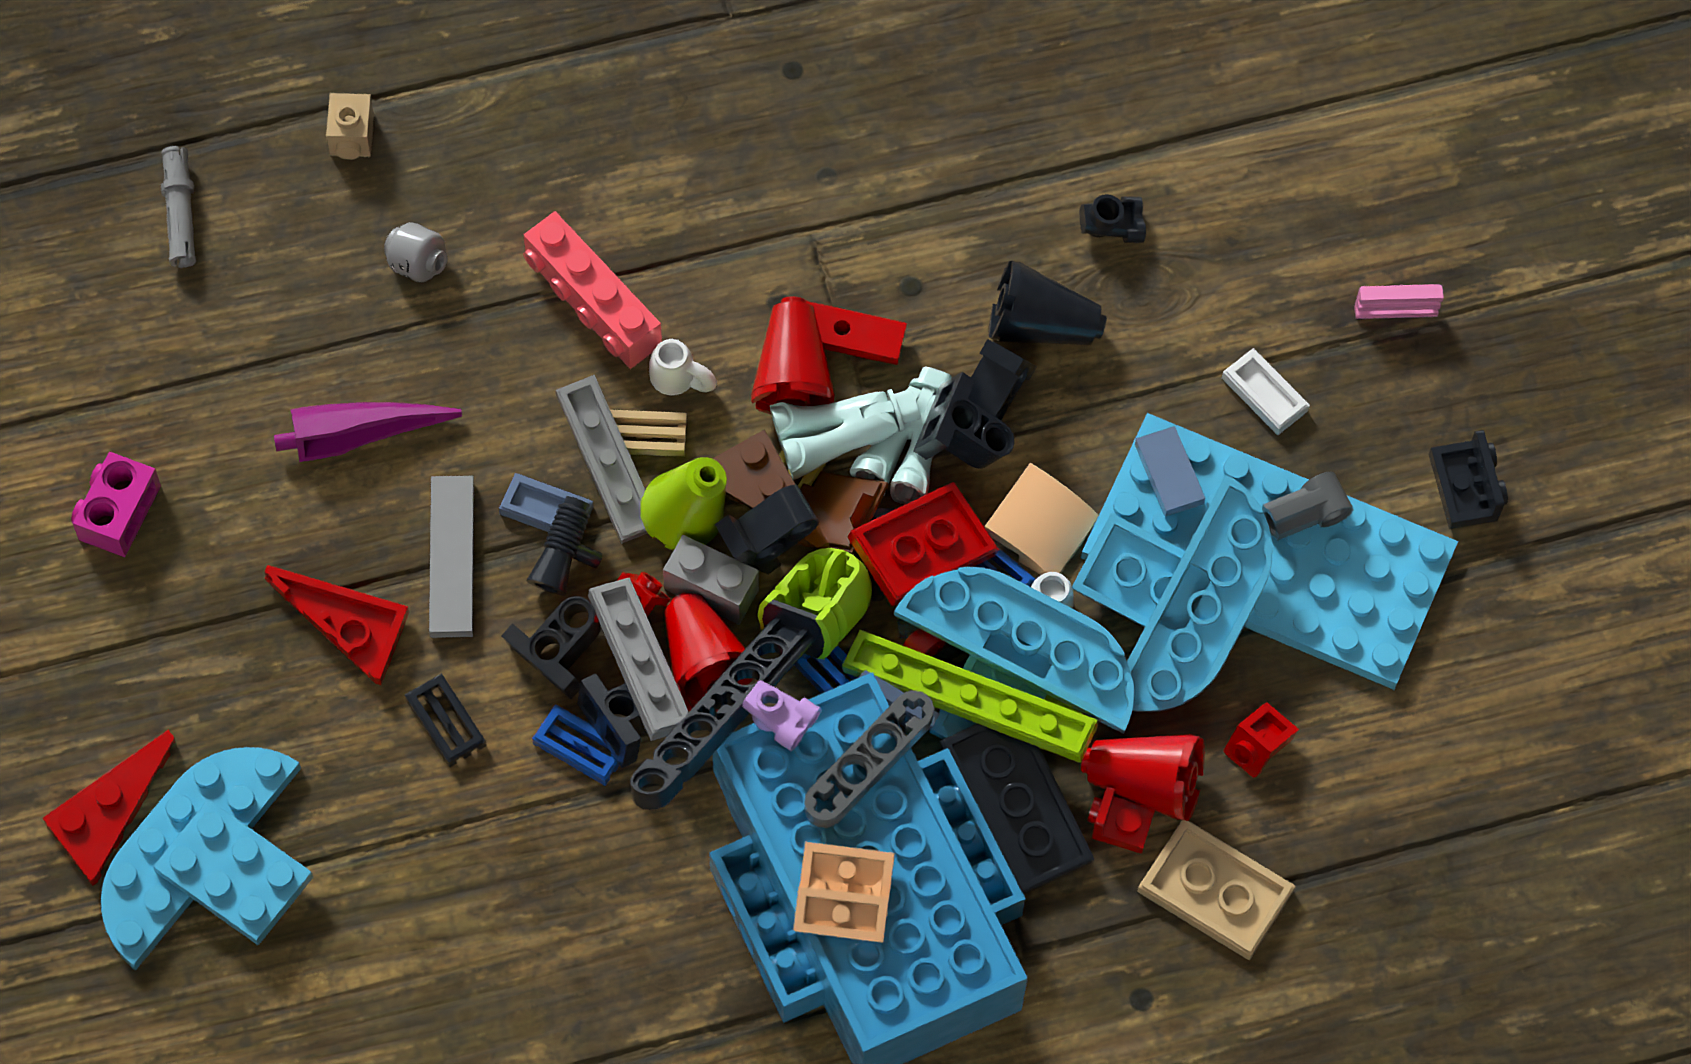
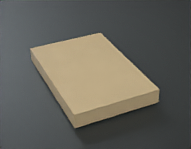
M1182 820L1138 886L1137 892L1250 960L1296 886L1190 821Z

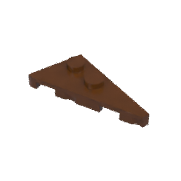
M765 429L712 458L720 463L726 472V494L738 504H745L750 509L781 488L795 485ZM819 526L801 540V542L811 548H831Z

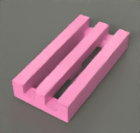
M1442 285L1361 286L1355 303L1356 319L1437 317L1438 309H1440L1441 302L1443 301Z

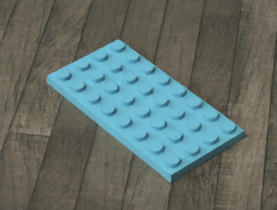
M1147 413L1136 438L1175 426L1206 498L1204 505L1165 517L1134 445V440L1082 550L1081 559H1087L1111 513L1186 551L1226 474L1243 485L1253 495L1261 508L1263 504L1300 490L1309 479ZM1347 496L1354 511L1343 521L1324 528L1317 524L1278 541L1274 536H1271L1273 550L1268 581L1244 627L1395 690L1458 541Z

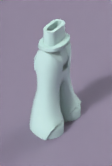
M923 367L919 378H914L906 389L912 390L921 419L904 424L905 430L897 431L883 442L872 445L866 452L858 456L850 469L851 476L889 483L907 440L911 439L908 452L891 481L890 494L895 502L904 505L926 495L930 484L932 457L925 460L913 452L940 385L953 377L948 373L930 367Z
M890 389L887 390V395L885 392H873L839 402L815 406H798L784 402L769 406L775 430L793 480L812 472L826 462L846 452L866 445L883 442L897 431L905 430L904 424L921 419L911 389L896 394Z

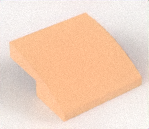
M1030 463L987 522L985 529L991 538L1019 554V562L1036 573L1042 575L1047 572H1058L1061 574L1093 529L1099 515L1070 489Z
M805 842L793 931L883 943L895 853Z

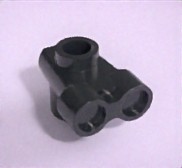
M1103 194L1098 196L1093 203L1080 206L1079 217L1082 234H1090L1097 238L1104 236L1122 238L1124 243H1144L1146 225L1143 221V200L1141 197L1122 196L1119 200L1113 195Z

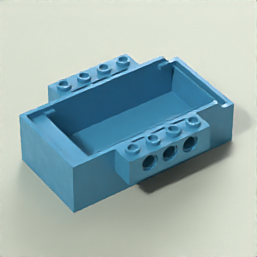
M873 672L809 699L810 702L821 708V713L793 751L774 740L776 734L773 731L761 730L755 723L729 735L713 753V772L723 791L729 811L742 838L709 852L710 871L783 1023L824 1005L852 1064H904L1022 1010L1027 976L1001 925L1022 916L1025 898L948 748L920 761H917L910 748L843 819L832 827H817L810 823L806 817L804 802L809 789L889 707ZM884 733L874 737L871 742L872 747L876 751L884 754L892 752L897 746L894 737ZM852 764L844 768L842 777L850 784H860L866 779L867 772L862 766ZM831 782L834 785V793L828 800L821 801L819 798L816 799L817 812L820 813L824 809L830 812L833 811V799L840 792L834 782ZM805 842L895 853L883 943L793 931Z

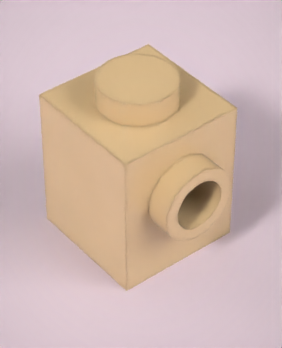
M330 93L326 131L330 156H338L343 159L371 157L374 122L371 94Z

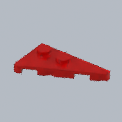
M267 565L264 572L265 581L375 684L382 686L409 615L408 606Z
M169 730L162 733L42 818L45 825L92 886L99 882L102 876L101 870L112 850H117L123 839L125 828L133 822L149 793L147 789L158 769H163L170 756V749L175 743V738Z

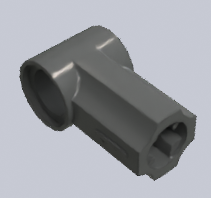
M1332 471L1321 473L1308 480L1300 490L1270 501L1262 506L1271 536H1274L1277 541L1317 524L1323 528L1333 526L1346 519L1354 511L1336 474Z

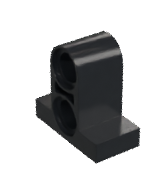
M987 339L979 353L983 357L971 376L976 381L968 399L999 420H1002L1024 380H1030L1037 366Z
M961 372L940 385L913 452L927 460L946 449L968 465L976 469H983L1008 455L1014 448L1015 441L1012 431L1005 423L968 399L976 380Z
M789 485L770 495L739 519L727 515L717 522L715 526L736 560L769 575L781 566L777 557L812 533L819 525V520L798 485Z
M574 596L564 600L530 638L513 623L501 637L516 653L569 699H572L579 692L580 683L567 670L597 638L601 631V625L591 603L583 597ZM580 612H587L589 614L588 621L584 626L580 628L570 627V620L575 614ZM550 644L560 645V651L555 658L551 660L541 659L542 651L546 646Z
M596 674L581 680L577 704L622 768L636 762L641 741L640 736L646 734L647 731L626 683L608 691ZM615 714H621L626 717H618Z

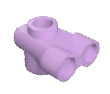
M761 680L754 686L742 704V707L752 714L753 721L758 728L764 731H773L776 734L774 740L790 751L797 747L806 731L813 726L821 713V708L806 698L798 701ZM775 703L776 705L773 707H766L763 704Z

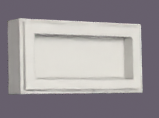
M1254 348L1223 371L1222 379L1277 435L1309 410L1310 405Z

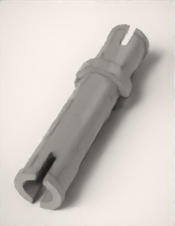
M170 146L162 150L164 183H161V193L166 198L169 263L175 267L177 259H179V268H183L196 263L191 210V193H194V184L189 179L188 150L182 147L179 155V146Z

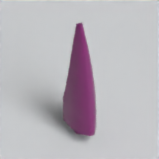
M354 402L290 409L294 432L274 435L276 452L297 448L299 462L339 456L371 442L462 417L461 409L397 402Z

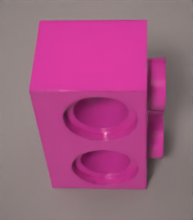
M109 451L103 464L99 463L94 468L90 478L91 488L85 499H80L76 503L71 521L80 541L125 557L161 484L155 468ZM120 481H131V484L125 489L117 490L113 488ZM101 517H113L112 521L106 525H95L96 521Z

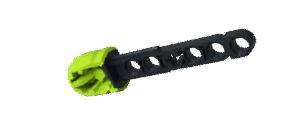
M835 548L813 551L802 558L775 587V590L762 601L758 611V619L762 631L655 749L653 760L647 758L632 775V799L636 806L646 810H657L671 802L683 788L682 783L690 780L749 714L742 707V704L759 680L775 687L803 654L817 659H825L834 650L838 642L864 616L870 604L872 582L866 567L858 558L847 551ZM766 653H778L781 655L775 659H763L760 657ZM747 678L757 680L756 683L751 685H740L737 683L739 680ZM701 730L711 733L703 738L690 736L692 732ZM673 757L687 759L684 763L670 765L665 762ZM648 784L662 786L660 790L655 792L641 790L643 786Z

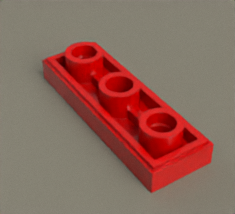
M806 301V303L814 307L825 350L898 365L907 331V323ZM843 331L847 334L839 335L837 334V332Z

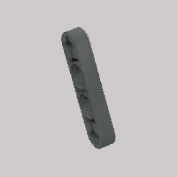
M914 690L900 695L809 789L805 796L804 810L810 823L817 827L827 828L840 822L922 737L933 722L934 706L928 695ZM908 706L910 709H915L918 706L922 707V719L920 720L915 716L912 717L905 724L903 733L899 725L906 718L905 707ZM883 733L893 736L897 742L896 748L886 754L876 751L871 743L874 737ZM852 764L862 766L867 772L866 779L860 784L846 782L842 777V771L845 767ZM831 782H834L840 792L833 799V811L830 812L824 809L820 813L817 812L816 799L819 798L821 801L828 800L834 793V785L831 784Z

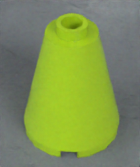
M701 457L667 471L652 480L640 501V517L647 533L652 538L656 537L666 544L665 547L674 551L682 535L707 545L719 532L715 524L723 519L727 477L721 464L714 459Z

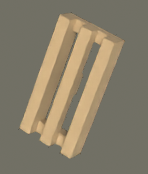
M610 410L621 436L636 437L637 439H677V443L624 441L630 455L685 457L687 413Z

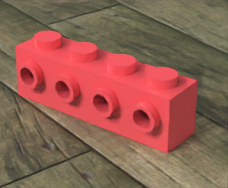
M556 211L523 234L525 245L523 256L528 265L536 273L540 272L547 279L554 293L561 300H566L575 309L581 322L587 328H592L602 338L605 347L614 357H619L632 369L652 354L656 346L662 342L661 323Z

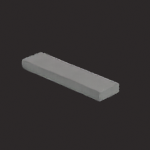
M595 375L557 389V399L621 544L647 534L640 517V501L644 495L645 488Z
M431 476L430 638L473 637L474 477Z
M630 577L590 588L588 597L595 609L596 616L650 740L653 741L668 736L689 711Z

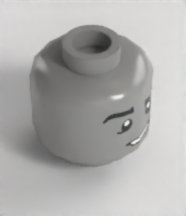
M409 222L393 229L386 239L384 253L388 266L394 272L413 281H428L434 275L441 273L447 263L446 246L443 237L439 233L417 223Z

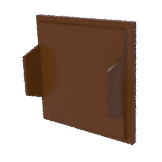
M820 472L813 487L803 483L800 490L819 520L818 526L830 547L841 549L854 555L856 550L847 537L851 530L872 520L889 483ZM801 541L795 544L799 546L809 547Z

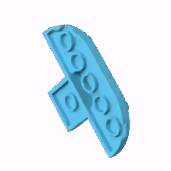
M1227 474L1186 551L1111 513L1072 585L1073 590L1145 627L1127 661L1134 683L1132 711H1165L1181 706L1201 694L1214 681L1224 666L1268 581L1273 550L1268 522L1262 508L1253 495Z
M960 567L958 570L944 572L934 577L930 576L911 589L895 609L894 615L970 654L963 669L1044 700L1049 695L1124 734L1131 717L1134 702V683L1130 669L1124 657L1125 653L1115 638L1103 626L1088 616L1008 575L980 567ZM940 710V715L934 726L930 729V733L945 739L977 723Z
M256 747L234 748L213 754L188 769L125 842L107 870L102 887L101 911L106 931L113 946L132 968L136 970L193 900L259 945L313 879L310 870L252 830L254 825L300 771L301 766L298 761L280 752Z

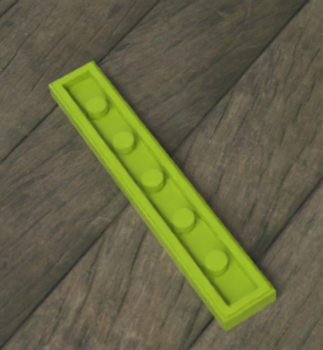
M859 630L842 665L843 672L858 677L865 670L870 673L873 672L875 676L904 693L912 690L923 692L928 695L933 702V706L1079 763H1081L1098 727L1097 720L863 630Z

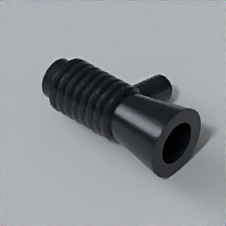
M566 496L564 503L558 505L552 526H550L551 531L548 532L546 542L544 543L545 549L526 580L529 584L541 590L565 596L572 558L593 568L599 566L602 560V553L580 543L585 533L584 530H586L588 519H590V514L588 513L590 505L587 502Z

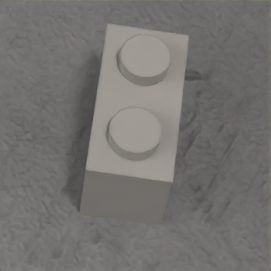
M682 535L663 568L664 590L675 595L681 593L699 594L708 602L717 615L738 625L742 622L759 591V570L685 535Z

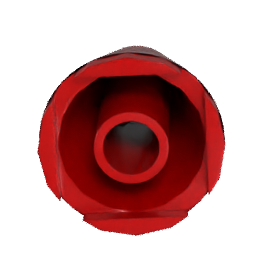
M785 297L781 299V303L774 305L772 308L751 393L752 404L755 403V409L771 414L769 406L779 402L798 406L834 403L835 393L814 307L806 303L804 298Z
M681 593L675 596L666 607L665 620L673 677L690 712L713 687L717 679L745 650V647L701 595ZM742 679L739 680L737 683L740 685H749L753 679Z
M1192 734L1095 740L1092 748L1088 747L1081 762L1082 773H1087L1088 782L1105 790L1107 786L1115 788L1114 793L1173 819L1189 821L1195 811L1200 790L1195 789L1198 775L1203 776L1204 740Z

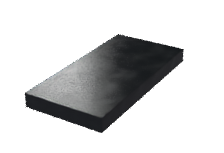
M978 723L940 741L942 750L949 749L1023 895L1094 862L1095 859L1039 747Z

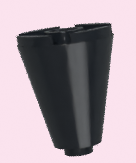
M1010 260L1007 263L997 288L1000 291L997 304L993 303L988 327L989 338L997 340V342L1091 345L1094 338L1101 339L1107 321V316L1101 314V305L1021 262Z

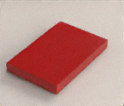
M951 482L851 530L847 537L892 607L899 604L905 595L924 579L944 572L958 570L960 567H974L994 557L999 551L955 482Z

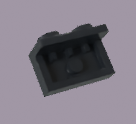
M1484 430L1475 431L1471 441L1431 447L1429 458L1449 529L1498 521L1504 505L1508 503V493L1505 482L1497 478L1494 468L1497 466L1496 449L1492 442L1487 443Z

